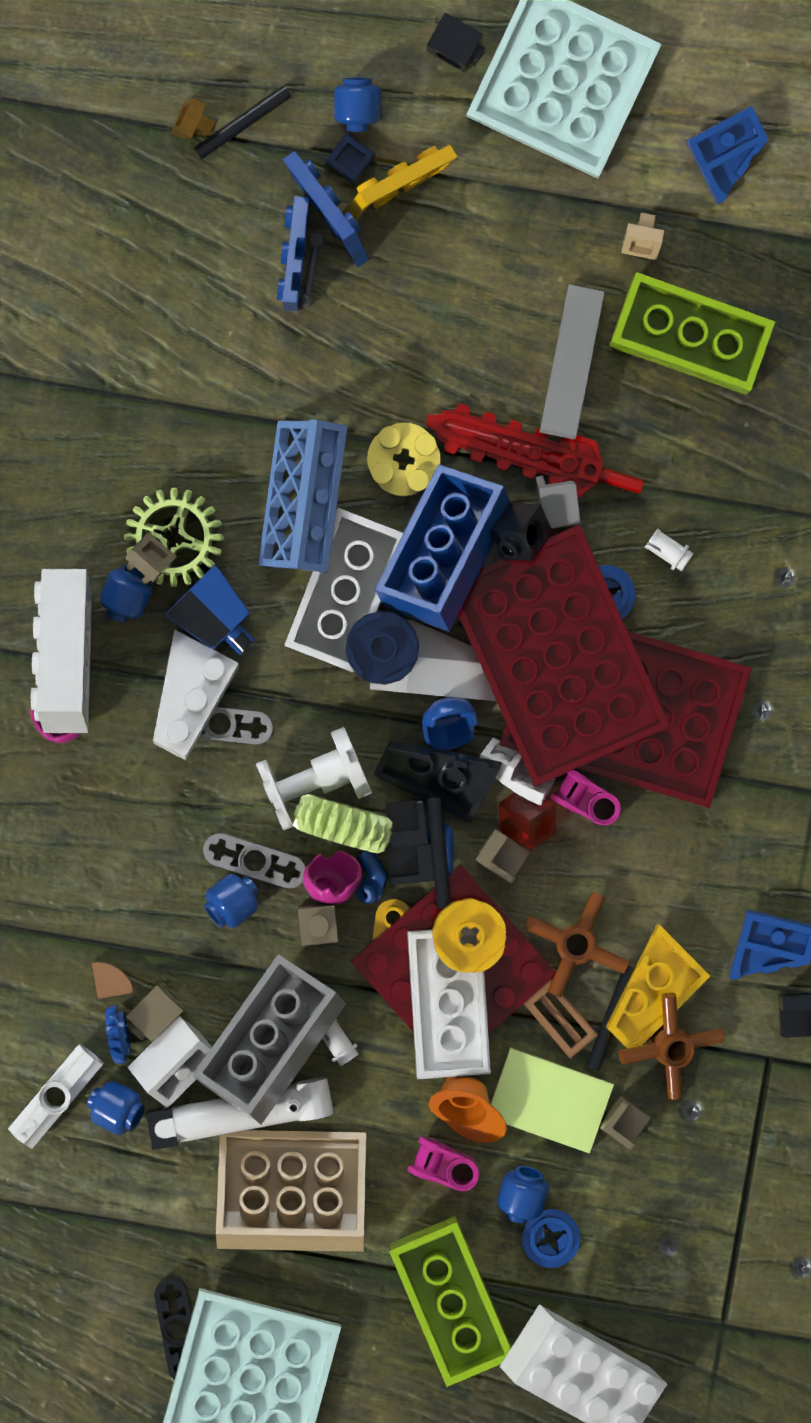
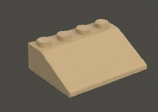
M245 1130L220 1135L216 1216L217 1249L364 1252L366 1133Z

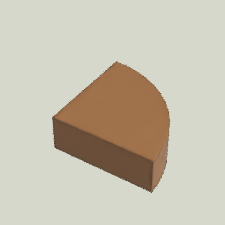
M92 962L98 999L135 992L130 978L121 969L107 962Z

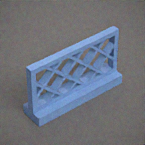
M322 420L277 422L258 561L259 566L328 573L347 425ZM291 430L294 441L288 447L289 432ZM300 451L302 459L296 466L294 458ZM287 469L289 477L283 483L284 472ZM295 488L297 496L291 502L289 494ZM282 505L284 514L278 519L279 508ZM290 524L292 532L286 538L284 530ZM277 542L279 550L272 558L274 544Z

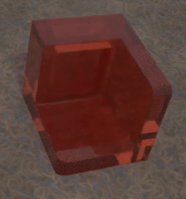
M514 792L499 802L500 832L530 849L535 848L557 833L556 803L545 799L540 806Z

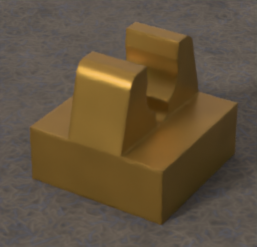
M195 98L184 100L170 133L181 139L192 138L194 133L204 137L207 135L211 136L216 122L202 115L206 106L205 103Z

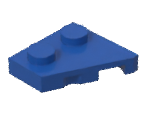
M749 106L685 140L716 204H720L727 198L728 192L738 178L742 177L753 157L760 152L767 142L768 137L753 106Z
M747 909L730 968L729 978L736 980L741 979V976L758 972L765 974L778 971L783 967L794 968L809 965L811 960V925Z

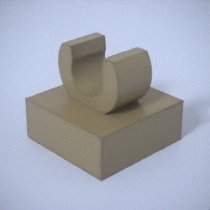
M148 533L130 550L125 559L129 561L127 570L131 571L136 567L145 575L141 582L146 584L150 580L154 582L172 564L177 556L153 535Z

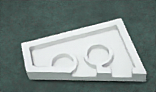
M174 630L153 743L186 760L237 672L239 663Z

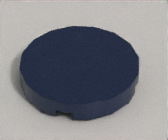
M377 611L363 616L353 625L347 636L346 655L349 665L359 677L373 684L387 685L400 681L412 671L418 660L420 644L415 629L405 618L393 612Z

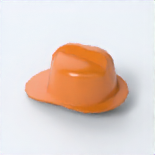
M467 1076L447 1077L446 1081L442 1084L440 1092L434 1094L429 1100L430 1111L465 1139L478 1143H491L498 1141L505 1135L507 1129L506 1121L500 1112L489 1103L487 1088L478 1079Z

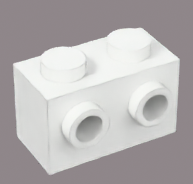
M179 1015L128 1066V1069L149 1095L168 1108L196 1080L192 1075L212 1046L195 1027Z

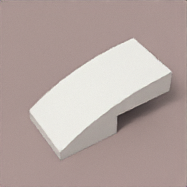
M492 738L481 753L480 758L503 762L496 779L518 795L541 806L551 792L556 778L535 787L525 764H523L520 752L500 746V740Z

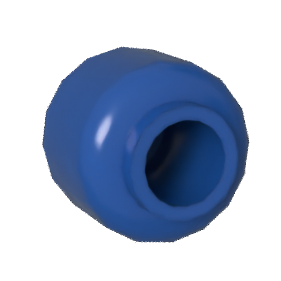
M343 78V84L336 86L334 89V119L339 123L347 124V131H369V124H374L381 119L380 87L372 84V78Z
M123 565L120 569L110 571L99 596V602L107 610L106 615L115 621L125 623L127 619L140 618L150 599L153 589L152 585L149 582L146 584L141 582L145 575L137 568L129 571L127 570V565Z
M227 874L206 891V903L203 907L209 917L219 927L222 928L225 925L229 928H236L257 911L258 902L255 896L259 894V891L247 876L241 879L235 874Z
M109 1081L101 1088L96 1087L90 1094L87 1102V1107L91 1109L90 1118L92 1123L116 1135H122L128 1130L134 1131L144 1113V1105L141 1104L140 1094L115 1081Z
M518 1166L515 1170L508 1171L503 1177L497 1197L498 1206L506 1213V1218L512 1222L522 1224L526 1223L527 1220L536 1219L543 1212L549 1193V1185L539 1170L528 1166Z

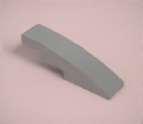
M568 285L549 377L540 433L574 440L576 438L604 291Z

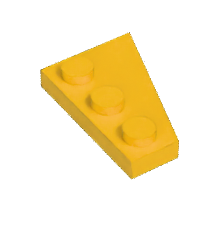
M451 145L440 150L436 146L428 148L417 156L419 161L408 166L406 161L402 162L387 172L389 177L379 182L374 177L357 187L359 193L341 213L345 215L347 212H350L354 219L358 221V218L371 204L377 210L400 193L398 189L403 188L404 192L409 191L447 169L457 158L456 153Z
M660 924L656 925L606 1025V1028L627 1049L642 1046L663 1025L662 994L675 993L678 1010L710 977Z

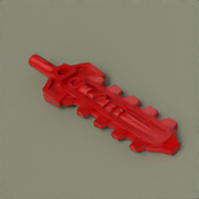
M460 403L455 410H446L439 415L428 414L425 425L434 430L436 437L445 443L444 452L455 455L457 450L461 448L471 452V460L481 463L485 456L496 459L498 469L507 471L510 465H515L523 468V476L533 479L537 473L549 476V484L574 481L577 489V498H580L597 485L598 481L638 494L641 493L644 480L603 467L604 463L595 440L576 435L575 440L563 437L560 443L548 439V434L540 433V428H537L534 434L522 431V423L511 420L508 426L496 423V415L485 412L481 418L469 415L470 406Z

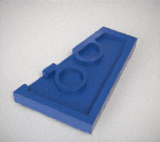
M295 151L283 159L290 175L305 196L309 198L318 213H323L322 217L330 231L338 241L342 239L351 260L359 268L369 260L357 235L361 231L360 226L350 212L343 215L337 208L341 202L329 185L322 188L317 179L321 175L309 159L303 162Z
M294 196V205H287L285 227L291 228L289 242H283L281 264H286L285 279L279 278L277 300L282 301L285 311L299 312L310 207L308 197Z

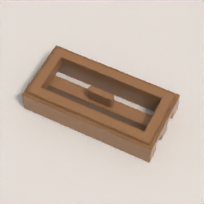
M550 980L530 997L524 1005L571 1059L597 1037L598 1034L562 993L561 998L556 996L557 999L587 1033L583 1038L579 1036L546 997L545 994L552 982ZM540 1000L576 1042L574 1046L570 1047L534 1005L536 1001Z

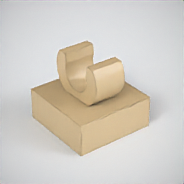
M641 213L638 225L628 223L621 253L657 260L663 241L664 230L653 228L655 215Z

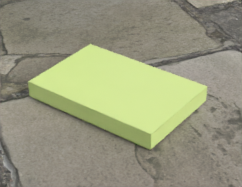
M510 1047L490 1104L500 1112L507 1125L590 1154L614 1084Z

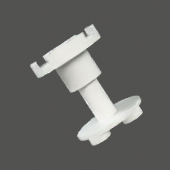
M344 727L330 732L337 749L310 760L312 768L281 781H276L267 760L256 763L268 798L274 804L275 812L283 830L294 826L285 802L311 791L322 788L324 794L351 783L358 799L372 793Z

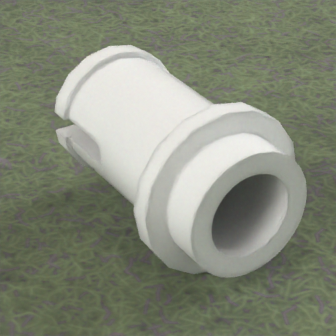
M658 528L645 546V549L650 550L671 564L670 569L673 571L677 568L682 572L694 554L688 550L690 546L686 544L683 547L662 533Z
M335 1019L322 1039L335 1057L332 1061H337L340 1066H343L359 1055L355 1049L358 1046L356 1043L352 1045L338 1024L337 1019Z

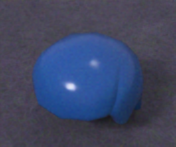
M446 697L435 701L429 706L422 717V728L426 743L433 749L443 751L457 749L471 742L474 739V724L478 725L475 708L471 703L461 698Z

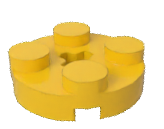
M473 898L457 900L447 905L436 918L432 929L434 949L442 962L455 971L465 973L483 972L491 968L504 952L506 941L505 923L501 915L486 902ZM464 927L468 929L478 928L479 932L476 934L478 942L475 945H472L470 942L463 945L460 942L463 936L461 930Z

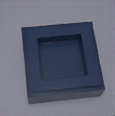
M346 132L326 159L325 164L355 185L374 160L376 154Z

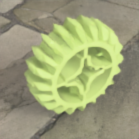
M171 488V499L166 500L164 492L160 489L156 491L159 502L154 504L148 496L143 498L144 503L149 507L145 512L140 507L135 506L133 508V512L141 518L139 522L132 519L127 520L126 524L136 528V533H127L124 535V539L136 541L137 544L144 538V534L150 533L170 550L169 541L163 535L156 532L166 533L168 530L172 532V528H177L180 520L178 526L180 528L179 534L185 540L191 541L192 544L182 542V544L178 545L176 543L177 547H171L170 551L176 555L178 551L186 548L199 551L200 553L191 563L177 568H170L169 566L156 579V584L162 585L165 576L169 575L170 586L177 587L178 576L183 575L185 584L190 585L192 584L190 572L194 571L201 579L205 574L199 567L203 563L209 568L215 565L212 560L207 558L209 553L217 556L221 555L222 550L212 547V542L223 541L224 536L222 534H212V529L222 526L220 520L209 522L208 518L216 512L214 507L211 506L203 512L200 510L205 503V498L202 496L197 498L195 503L192 504L190 503L192 491L186 490L183 500L178 499V489ZM178 507L176 515L174 514L171 523L168 525L157 526L149 523L151 518L158 512L167 508ZM189 511L199 518L204 530V541L193 538L186 533V518ZM134 546L129 547L128 549H126L127 554L130 552V550H131Z
M306 794L301 796L294 812L293 825L296 829L329 841L372 853L384 852L392 834L393 822L388 817L316 795Z

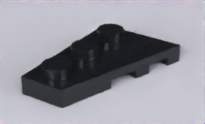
M390 740L373 775L427 801V798L441 797L443 810L472 823L503 762Z

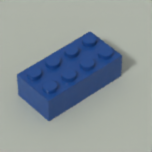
M438 464L375 588V592L385 609L450 632L494 544L490 530L511 503L504 486Z

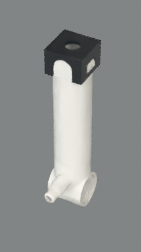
M327 1077L302 1080L289 1085L262 1125L223 1098L180 1106L170 1105L168 1108L164 1106L148 1109L146 1117L152 1149L156 1150L177 1146L179 1143L292 1121L324 1118L333 1115L334 1111Z

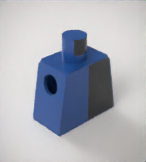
M215 565L165 614L170 620L213 650L223 641H226L241 655L255 641L241 626L250 616V612Z

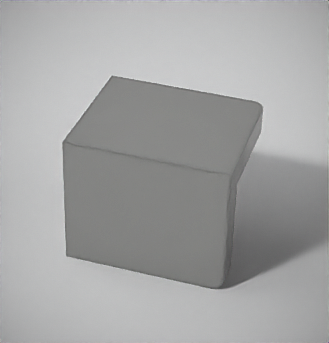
M543 476L536 477L538 501L544 510L551 528L581 524L575 482L567 481L546 485Z

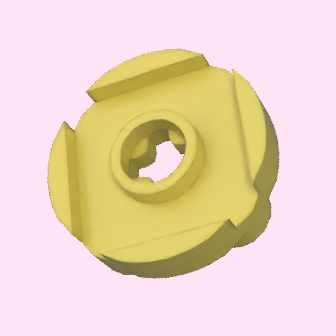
M396 423L383 428L373 439L368 450L367 463L373 480L382 490L395 496L407 497L427 488L438 464L440 465V451L435 438L424 428L412 423ZM402 449L409 450V456L415 458L414 465L408 464L406 470L398 469L399 463L393 461L394 454H401Z

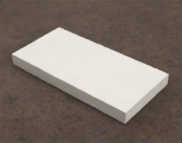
M464 927L461 930L463 936L460 942L463 945L467 942L475 945L478 942L476 934L479 932L478 928L468 929ZM432 930L407 931L417 1079L491 1074L484 971L465 973L449 968L442 962L434 949Z

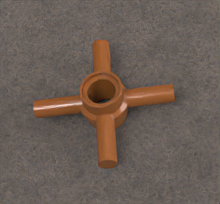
M592 892L578 924L568 926L563 930L530 915L527 918L523 929L556 943L557 951L562 958L547 992L561 998L575 964H583L590 959L622 974L625 973L629 960L596 946L595 936L591 932L606 897ZM573 934L582 935L586 941V948L579 955H572L567 949V940Z
M664 993L662 994L663 1025L650 1037L649 1044L620 1050L619 1060L622 1065L656 1058L660 1063L666 1065L667 1098L677 1100L682 1098L680 1068L690 1063L696 1048L722 1043L725 1041V1036L721 1028L688 1035L678 1027L676 994ZM675 1042L673 1048L669 1050V1047Z

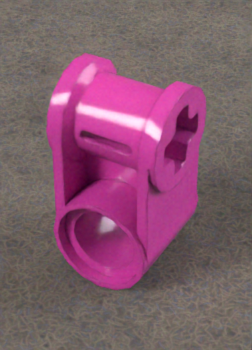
M575 770L566 773L567 775L557 792L551 793L549 797L575 814L579 813L602 826L614 823L619 818L621 812L620 803L615 796L595 785V782ZM577 782V786L574 792L572 793L571 797L567 798V795L569 794L574 783ZM601 798L609 799L614 805L613 815L606 820L598 819L593 811L594 804Z
M425 1136L419 1137L418 1142L421 1145L413 1165H409L407 1168L409 1173L458 1191H467L476 1185L479 1177V1165L475 1158L454 1150L434 1139ZM432 1152L433 1154L431 1156L430 1162L428 1166H425L427 1157L429 1153ZM461 1163L469 1165L473 1170L472 1178L464 1182L455 1179L452 1170L456 1165Z

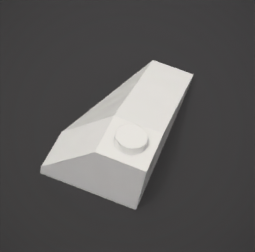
M407 620L415 629L420 644L418 660L412 671L403 679L387 685L370 683L371 690L496 701L472 646L414 620Z

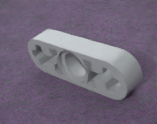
M216 707L211 717L217 713L227 715L231 721L229 731L223 735L215 734L210 729L209 719L204 728L205 733H201L199 738L262 744L271 737L273 723L270 717L263 712ZM235 715H243L241 723H253L254 717L261 718V724L267 725V731L260 733L257 739L252 738V732L248 730H240L241 738L233 737L237 728Z
M225 833L213 834L204 844V856L214 866L284 888H295L303 882V873L306 865L298 856ZM220 839L226 841L225 847L230 850L237 851V843L244 845L245 847L238 858L239 866L231 865L234 859L232 856L223 855L221 860L215 859V852L210 850V845L218 844ZM251 850L261 851L266 858L265 866L259 871L249 870L244 863L245 855ZM271 855L280 857L276 864L281 866H287L289 861L295 862V869L301 871L300 876L293 877L290 882L284 880V873L274 870L273 877L266 876L265 874L272 863Z

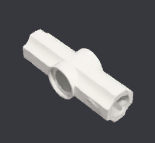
M79 1043L9 1126L8 1130L21 1143L33 1149L104 1063L92 1051ZM51 1087L62 1089L65 1094V1102L61 1105L51 1104L46 1096L47 1090Z

